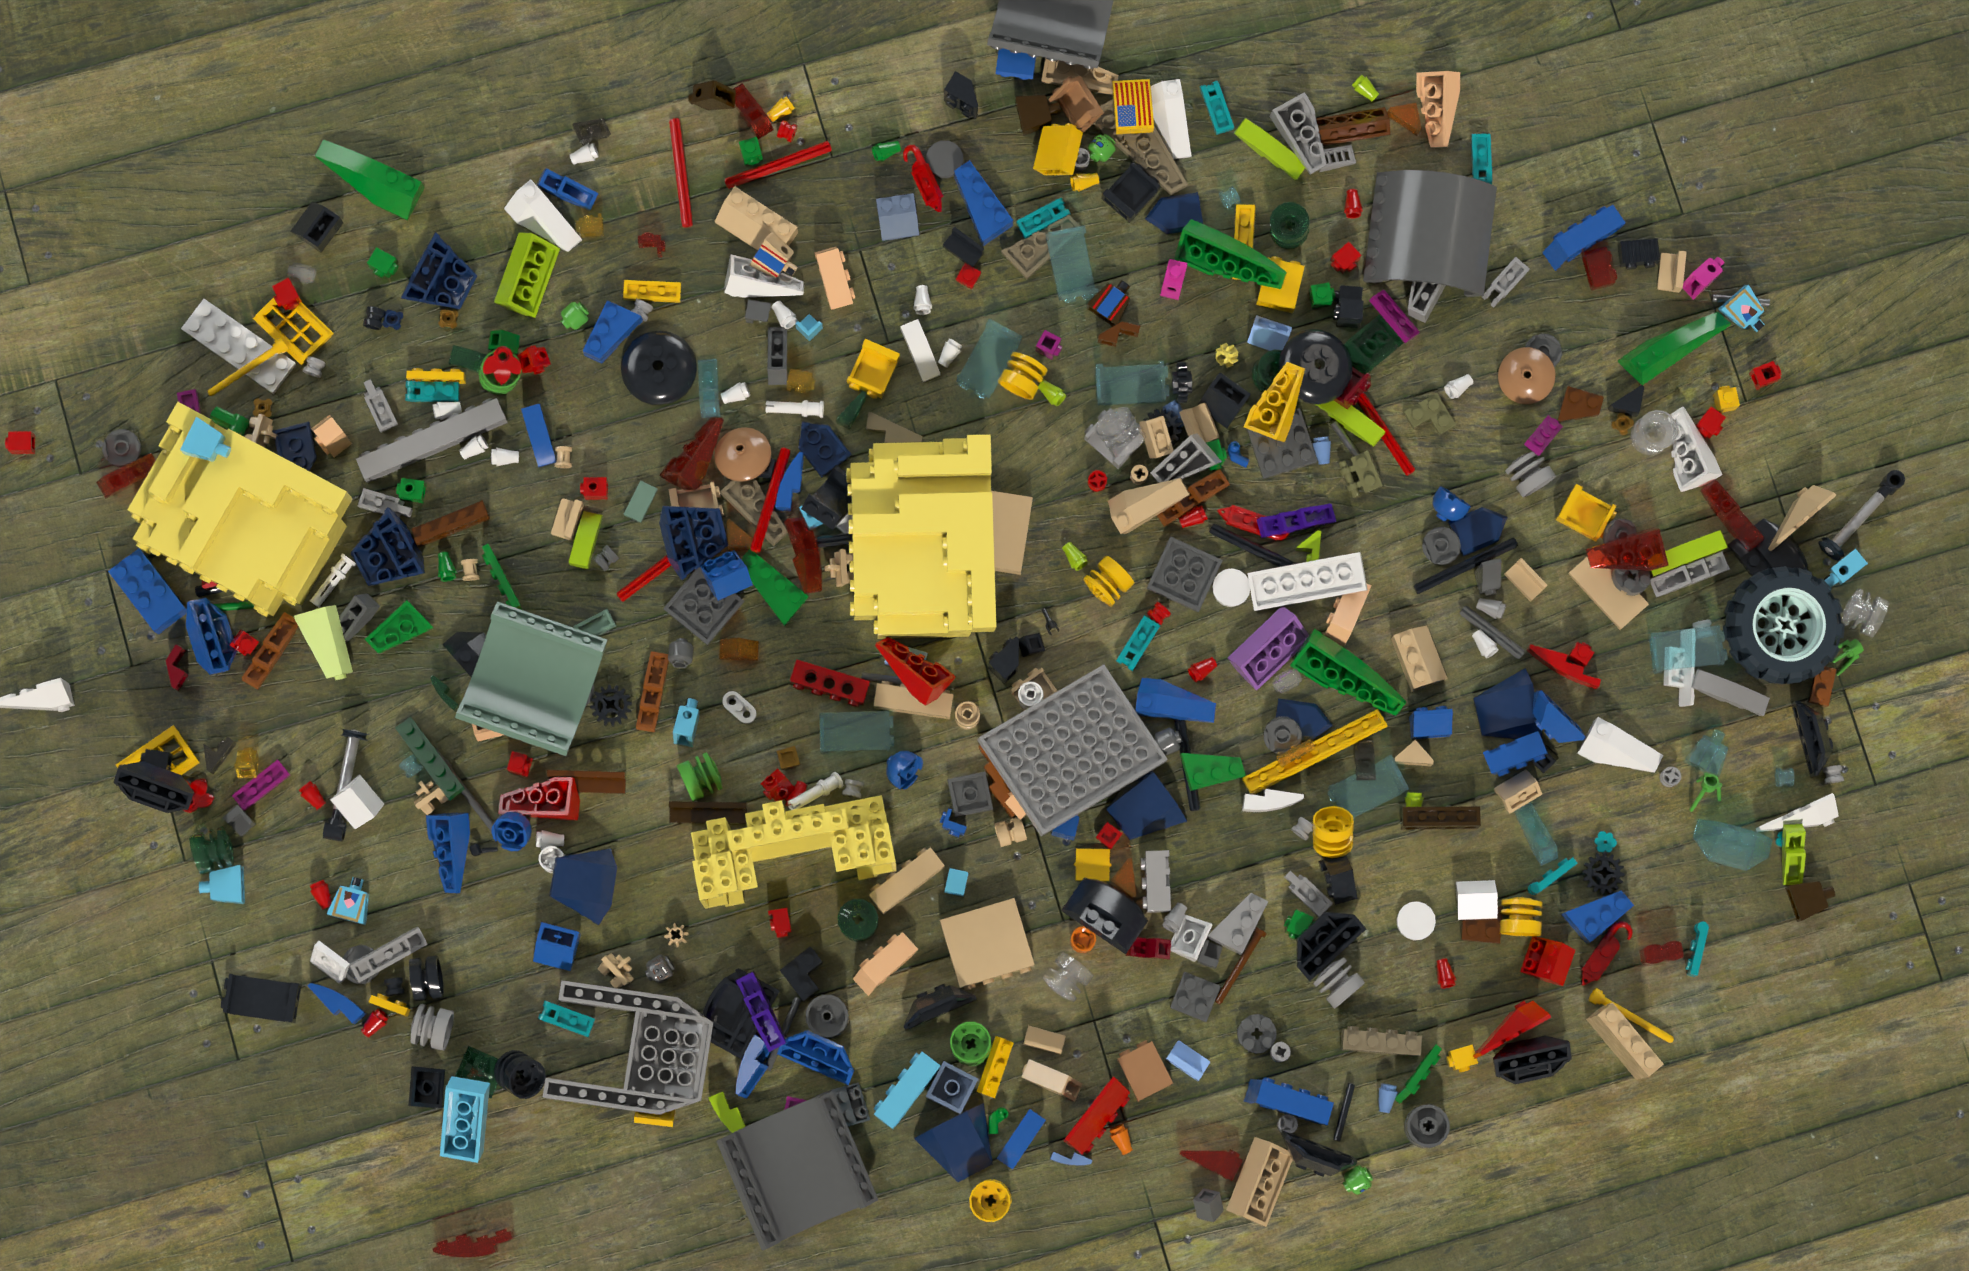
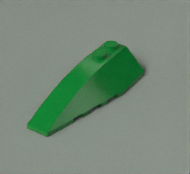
M324 139L315 155L317 159L338 174L372 204L407 221L425 188L421 181Z
M1192 219L1182 230L1174 260L1188 263L1187 266L1208 275H1222L1223 278L1227 279L1237 278L1247 283L1249 281L1257 282L1258 285L1277 289L1282 288L1287 274L1285 270L1253 248Z
M1715 312L1646 340L1618 359V363L1641 385H1644L1729 327L1731 323L1722 314Z
M1316 629L1304 641L1290 664L1291 667L1327 689L1331 687L1338 690V693L1342 695L1349 694L1356 697L1355 700L1362 703L1363 701L1369 702L1373 707L1395 716L1406 704L1402 696L1378 673L1350 651Z

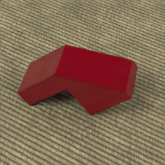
M175 645L166 659L171 687L179 691L189 675L176 667L186 651L180 646Z
M1137 937L1125 956L1170 960L1171 940Z

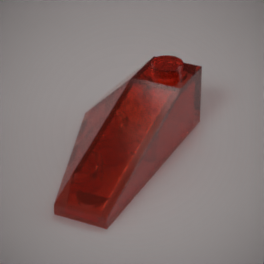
M722 417L710 418L695 434L696 439L689 444H685L682 447L684 451L677 458L673 457L659 476L683 490H696L699 488L703 478L706 476L724 419Z
M1649 528L1585 549L1590 568L1651 571L1669 566L1659 528Z

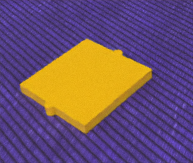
M1076 848V862L1074 863L1076 867L1075 881H1082L1083 878L1109 881V872L1112 866L1110 863V849Z

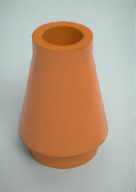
M1124 1124L1109 1130L1111 1139L1122 1155L1133 1151L1128 1129L1124 1127Z

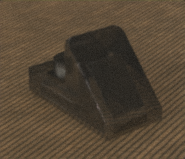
M604 118L572 124L583 146L587 143L590 144L593 140L608 138L611 135Z
M229 737L226 740L222 739L217 745L218 750L216 752L203 744L207 771L214 775L237 743Z

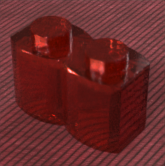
M1606 247L1582 253V261L1591 291L1613 286L1616 283L1617 273L1611 267L1612 255L1610 251H1607Z
M1670 941L1662 945L1652 944L1639 950L1641 963L1647 966L1660 962H1673L1684 956L1682 943L1679 941Z

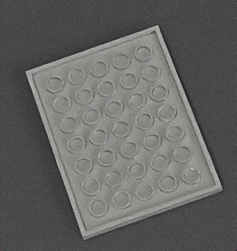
M1105 665L1098 667L977 739L1040 836L1045 835L1168 760Z

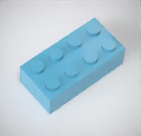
M921 1052L920 1055L916 1053L912 1057L910 1068L908 1070L903 1069L897 1077L900 1080L897 1085L892 1084L886 1091L887 1098L884 1102L880 1100L874 1107L876 1111L874 1116L891 1129L896 1127L941 1067L924 1052Z
M451 1076L445 1090L440 1156L479 1162L484 1152L490 1083Z

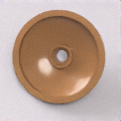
M1530 347L1519 348L1510 352L1501 362L1498 371V382L1502 392L1510 400L1519 404H1533L1544 399L1552 390L1555 382V369L1550 358L1542 351ZM1526 371L1531 374V377L1528 379L1523 375Z
M737 428L726 433L719 440L715 448V463L719 471L728 479L749 481L761 475L768 467L771 460V447L767 438L761 432L752 428ZM743 447L742 451H737L738 448Z

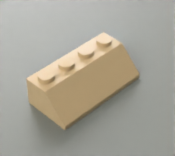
M734 187L725 199L715 220L717 225L757 251L771 231L788 246H790L798 234L797 226L737 187Z
M1254 1137L1226 1210L1267 1227L1292 1163L1288 1150L1269 1141Z

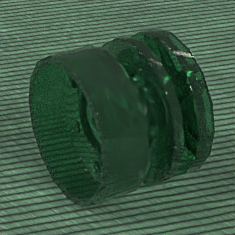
M1285 202L1278 205L1272 211L1270 217V236L1273 242L1284 249H1295L1301 246L1307 240L1309 234V215L1306 209L1294 202ZM1287 226H1290V228H1292V231H1289Z
M1274 349L1268 351L1255 362L1251 378L1259 391H1267L1273 383V379L1279 373V357L1282 350ZM1275 372V375L1270 376L1269 373Z
M223 826L217 827V834L213 829H210L209 839H207L203 832L189 836L192 856L201 875L214 871L215 861L221 869L225 867V863L228 867L234 865L232 843Z
M852 899L846 902L838 913V926L841 933L847 939L854 942H863L870 939L876 933L879 926L875 907L863 899ZM860 915L861 919L864 920L863 922L860 921L859 924H855V920L852 919Z

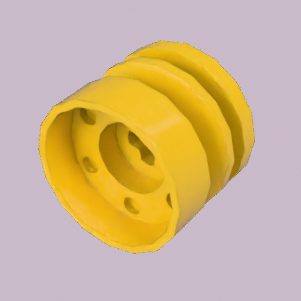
M1012 352L1010 356L1012 360L1007 362L1008 367L1012 370L1004 369L998 379V383L1022 398L1033 400L1038 390V386L1033 381L1042 382V376L1046 375L1047 368L1028 355Z
M1106 555L1097 564L1101 573L1091 570L1090 574L1092 577L1086 575L1083 580L1096 598L1112 607L1115 604L1113 598L1116 600L1120 599L1117 589L1126 593L1135 582L1124 568Z
M1337 806L1325 807L1315 813L1313 817V848L1318 854L1329 858H1339L1352 850L1354 828L1352 814L1348 810Z
M1524 897L1501 900L1502 906L1510 907V909L1501 910L1502 914L1510 916L1509 919L1501 920V934L1541 936L1542 923L1533 920V917L1542 915L1541 911L1533 910V908H1542L1541 901Z
M987 1179L980 1182L972 1190L969 1198L973 1214L985 1222H995L1002 1219L1009 1211L1012 1203L1008 1187L1003 1182L995 1179ZM990 1195H993V1199H996V1202H993L992 1205H989V1202L986 1201V1198H989Z

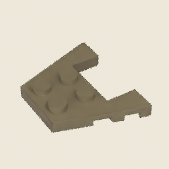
M868 412L866 430L885 432L884 443L922 442L923 436L872 412Z

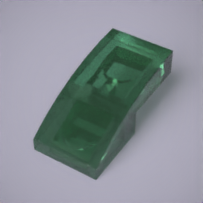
M453 345L448 363L449 365L479 373L483 359L487 355Z
M432 675L430 679L438 695L454 712H457L460 705L446 695L450 688Z

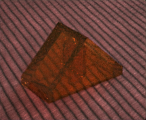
M1411 103L1390 107L1387 112L1389 118L1418 136L1422 127L1417 104Z
M728 519L729 551L749 550L753 538Z
M744 638L720 640L719 659L758 661L759 641Z
M1128 858L1110 882L1133 899L1137 897L1132 858Z

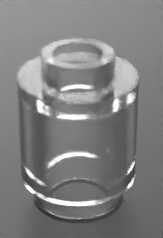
M294 262L292 266L289 265L287 276L293 282L309 284L315 282L317 270L310 265Z
M1295 668L1292 670L1288 669L1275 676L1272 685L1277 693L1284 694L1299 686L1302 678Z

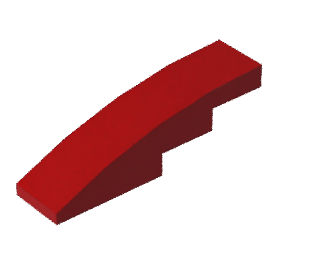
M1531 644L1527 647V652L1559 675L1593 689H1597L1600 686L1601 679L1584 675L1583 666L1566 662L1568 654Z

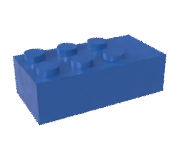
M140 548L108 571L152 630L158 635L187 613L185 605Z

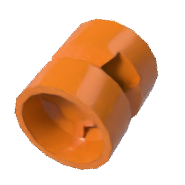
M1084 926L1076 928L1070 938L1072 948L1078 953L1091 951L1096 942L1095 933Z

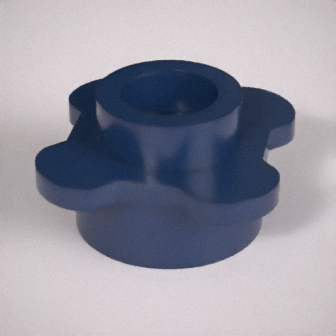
M389 309L385 312V320L382 324L385 328L392 327L395 330H399L401 328L400 322L404 315L402 312L397 313Z

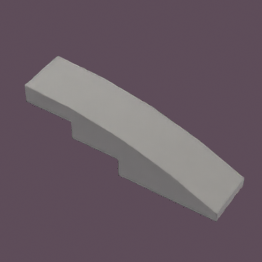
M1719 552L1652 578L1651 586L1656 597H1660L1730 570L1724 553Z
M1699 669L1696 671L1691 686L1719 701L1727 702L1740 709H1746L1759 716H1764L1770 699L1749 688Z

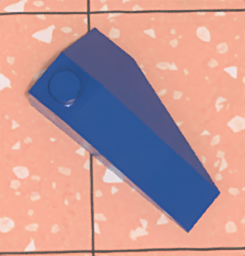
M1141 679L1136 702V713L1138 716L1214 723L1216 703L1161 679Z
M469 813L426 815L427 834L429 841L433 840L436 850L433 851L434 858L439 860L440 868L438 871L445 893H460L470 837Z

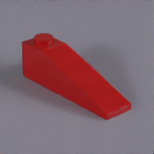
M890 637L880 640L875 645L910 694L925 706L937 700L956 677L943 665L937 662L933 664L925 660V656L919 654V656L913 654L907 646Z
M554 777L543 783L538 782L524 789L520 788L501 794L498 814L518 812L525 817L578 820L580 799L575 779L573 777Z
M1524 1000L1514 1006L1516 1009L1506 1016L1473 1055L1474 1059L1550 1019L1551 1015L1533 1000L1528 1003Z

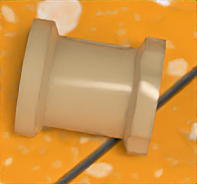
M567 446L555 447V451H557L555 467L571 468L570 452H572V448Z
M1136 465L1132 468L1130 479L1134 484L1141 485L1146 482L1148 476L1147 468L1143 465ZM1138 471L1142 472L1140 479L1136 475Z
M478 559L461 561L464 570L463 581L480 579L479 575H477L476 566Z

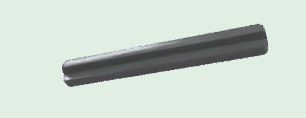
M1464 606L1460 611L1462 617L1479 630L1481 629L1487 636L1517 659L1522 657L1525 652L1524 649L1468 606Z

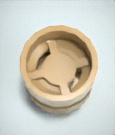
M970 701L959 704L955 711L957 725L965 730L977 726L980 720L978 706Z
M1018 817L1011 818L1008 823L1005 821L994 823L1000 847L1011 845L1012 841L1018 843L1027 840L1022 820Z

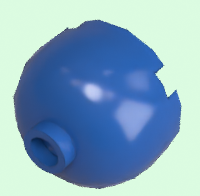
M1442 486L1438 488L1432 501L1433 508L1438 512L1436 516L1443 521L1447 519L1458 521L1471 508L1468 503L1459 499L1454 493Z
M904 750L891 755L886 762V775L889 782L900 790L901 788L905 790L910 787L918 777V775H915L917 770H921L923 767L922 758L915 753Z
M506 812L495 821L491 833L495 841L498 840L502 844L501 847L503 849L519 851L530 840L532 828L530 821L523 814Z

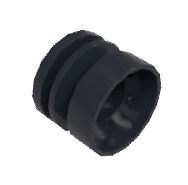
M511 1050L504 1053L498 1059L494 1068V1078L497 1084L519 1099L534 1097L541 1091L545 1083L546 1074L542 1064L519 1050Z

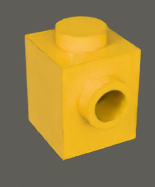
M1719 387V390L1713 395L1715 408L1720 413L1734 411L1740 406L1736 387Z
M1473 1044L1448 1052L1449 1056H1446L1449 1067L1453 1068V1071L1465 1072L1471 1070V1065L1478 1064L1477 1058L1474 1059L1473 1057L1475 1054Z

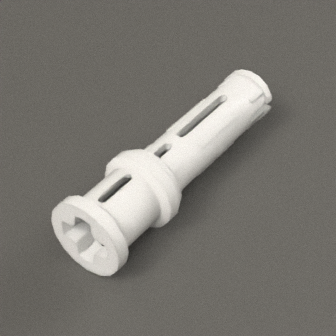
M804 400L802 403L766 401V413L802 414L804 417L815 415L823 418L824 401H820V403L808 402V400Z
M342 553L341 559L335 567H331V574L312 599H310V602L320 608L341 579L346 578V573L356 563ZM331 583L327 590L324 592V594L320 596L322 592L325 590V588L328 586V584Z
M833 772L825 780H819L816 786L789 800V808L791 810L799 809L822 795L828 796L836 788H842L843 781L838 773Z

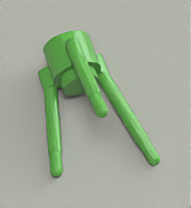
M1857 639L1851 642L1846 640L1838 644L1839 649L1845 647L1843 648L1844 653L1837 656L1833 663L1845 656L1851 657V659L1836 673L1837 676L1844 672L1859 658V654L1864 651L1863 646Z
M1705 772L1703 776L1696 780L1697 783L1702 781V790L1689 809L1690 812L1696 808L1705 792H1713L1716 789L1717 800L1721 801L1722 783H1719L1716 775Z

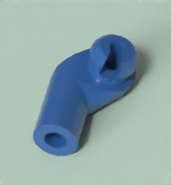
M1231 442L1228 446L1230 460L1246 468L1250 459L1241 455L1238 442Z

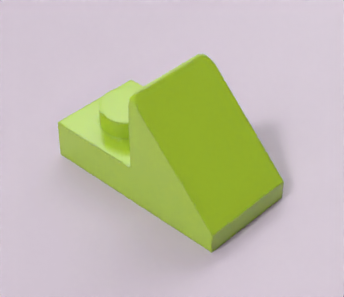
M1317 530L1297 546L1295 550L1310 552V554H1307L1306 562L1319 560L1321 531Z

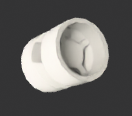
M1026 682L1020 687L1018 691L1020 706L1027 710L1043 700V690L1039 684Z
M555 846L545 847L539 854V863L547 872L553 873L555 858L565 856V854Z

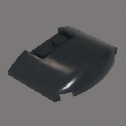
M1765 518L1727 545L1752 577L1755 573L1766 569L1784 566L1809 571L1801 548L1791 536H1788L1772 551L1768 549L1780 526L1767 521Z
M1083 878L1061 910L1124 954L1128 952L1148 922L1142 909L1130 896L1119 888L1097 879Z
M738 968L735 970L736 972L725 977L716 986L705 1005L702 1015L713 1022L711 1043L742 1060L749 1043L758 1030L736 980L749 973ZM758 979L772 1007L780 991Z

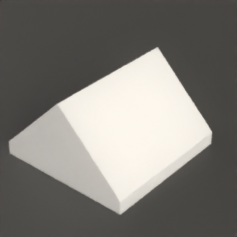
M358 775L330 799L354 829L374 818L384 805L361 775Z
M1495 880L1456 882L1458 920L1497 919V889Z
M1184 915L1180 930L1176 931L1171 940V951L1195 962L1212 924Z

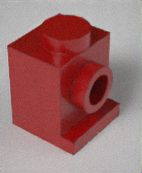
M1774 361L1752 369L1749 375L1756 390H1759L1762 387L1779 381L1781 379V370L1778 365H1775ZM1763 373L1768 374L1769 378L1765 379Z
M240 629L229 645L246 656L247 653H252L259 641Z
M1576 642L1567 659L1579 666L1585 667L1593 656L1594 651L1591 650L1592 647L1588 644Z
M512 751L507 767L508 772L528 777L533 758Z
M781 908L768 911V915L773 916V919H769L771 931L775 930L777 938L788 936V933L792 932L788 909Z

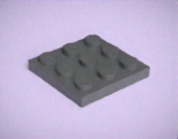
M1300 408L1295 409L1292 425L1285 442L1246 428L1263 479L1318 462Z
M1170 536L1147 589L1199 613L1223 560Z
M699 567L663 609L708 646L745 601L735 593L717 600Z

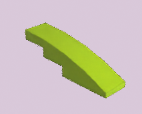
M1244 118L1234 132L1236 136L1258 155L1265 157L1274 166L1284 170L1294 180H1297L1304 171L1305 167L1291 150L1248 119Z
M1334 400L1325 404H1315L1326 411L1328 416L1341 423L1345 429L1373 447L1385 434L1381 427L1352 405L1346 409Z
M1721 530L1647 558V562L1655 577L1728 548Z

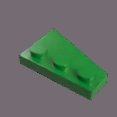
M1180 754L1190 791L1246 776L1241 758Z

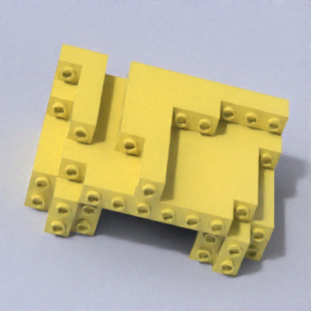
M177 402L166 421L170 426L158 445L162 451L127 509L132 514L131 517L141 524L133 537V540L137 542L136 546L149 555L152 553L158 557L160 554L166 556V561L175 566L179 563V566L184 571L192 575L194 572L201 575L199 577L201 580L209 584L211 581L216 583V587L224 592L228 590L233 592V597L242 602L244 599L250 601L254 605L253 609L265 617L268 614L274 617L283 599L294 606L296 603L302 606L347 527L341 518L351 503L352 497L347 491L242 435L230 429L226 430L220 427L210 418ZM196 417L225 436L223 444L231 447V452L227 458L217 455L215 461L212 462L185 455L180 451Z
M967 435L966 438L943 439L942 442L873 443V448L869 449V462L850 463V468H847L846 480L847 483H850L847 484L848 496L852 498V503H848V515H852L848 528L849 534L853 536V542H849V553H853V561H849L850 572L854 574V580H850V592H854V601L850 602V616H854V620H874L873 631L874 634H877V639H884L886 637L892 639L969 637L971 632L995 631L996 600L990 435Z
M882 795L829 806L820 804L785 811L781 800L762 804L763 810L745 813L747 828L731 830L724 817L706 821L707 830L691 833L695 861H692L699 900L705 909L722 905L729 907L744 904L743 890L758 888L753 862L832 847L836 872L856 868L859 881L876 878L879 874L897 871Z

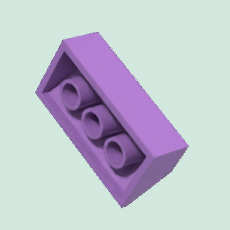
M1282 606L1228 657V660L1237 672L1257 691L1299 651L1309 634L1296 615Z

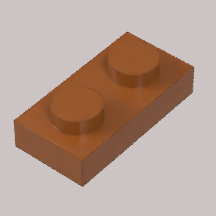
M1825 666L1824 671L1813 678L1809 703L1825 707L1829 706L1836 669Z

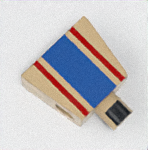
M772 231L763 241L749 265L773 278H778L782 271L793 276L798 268L789 261L794 254L793 250Z

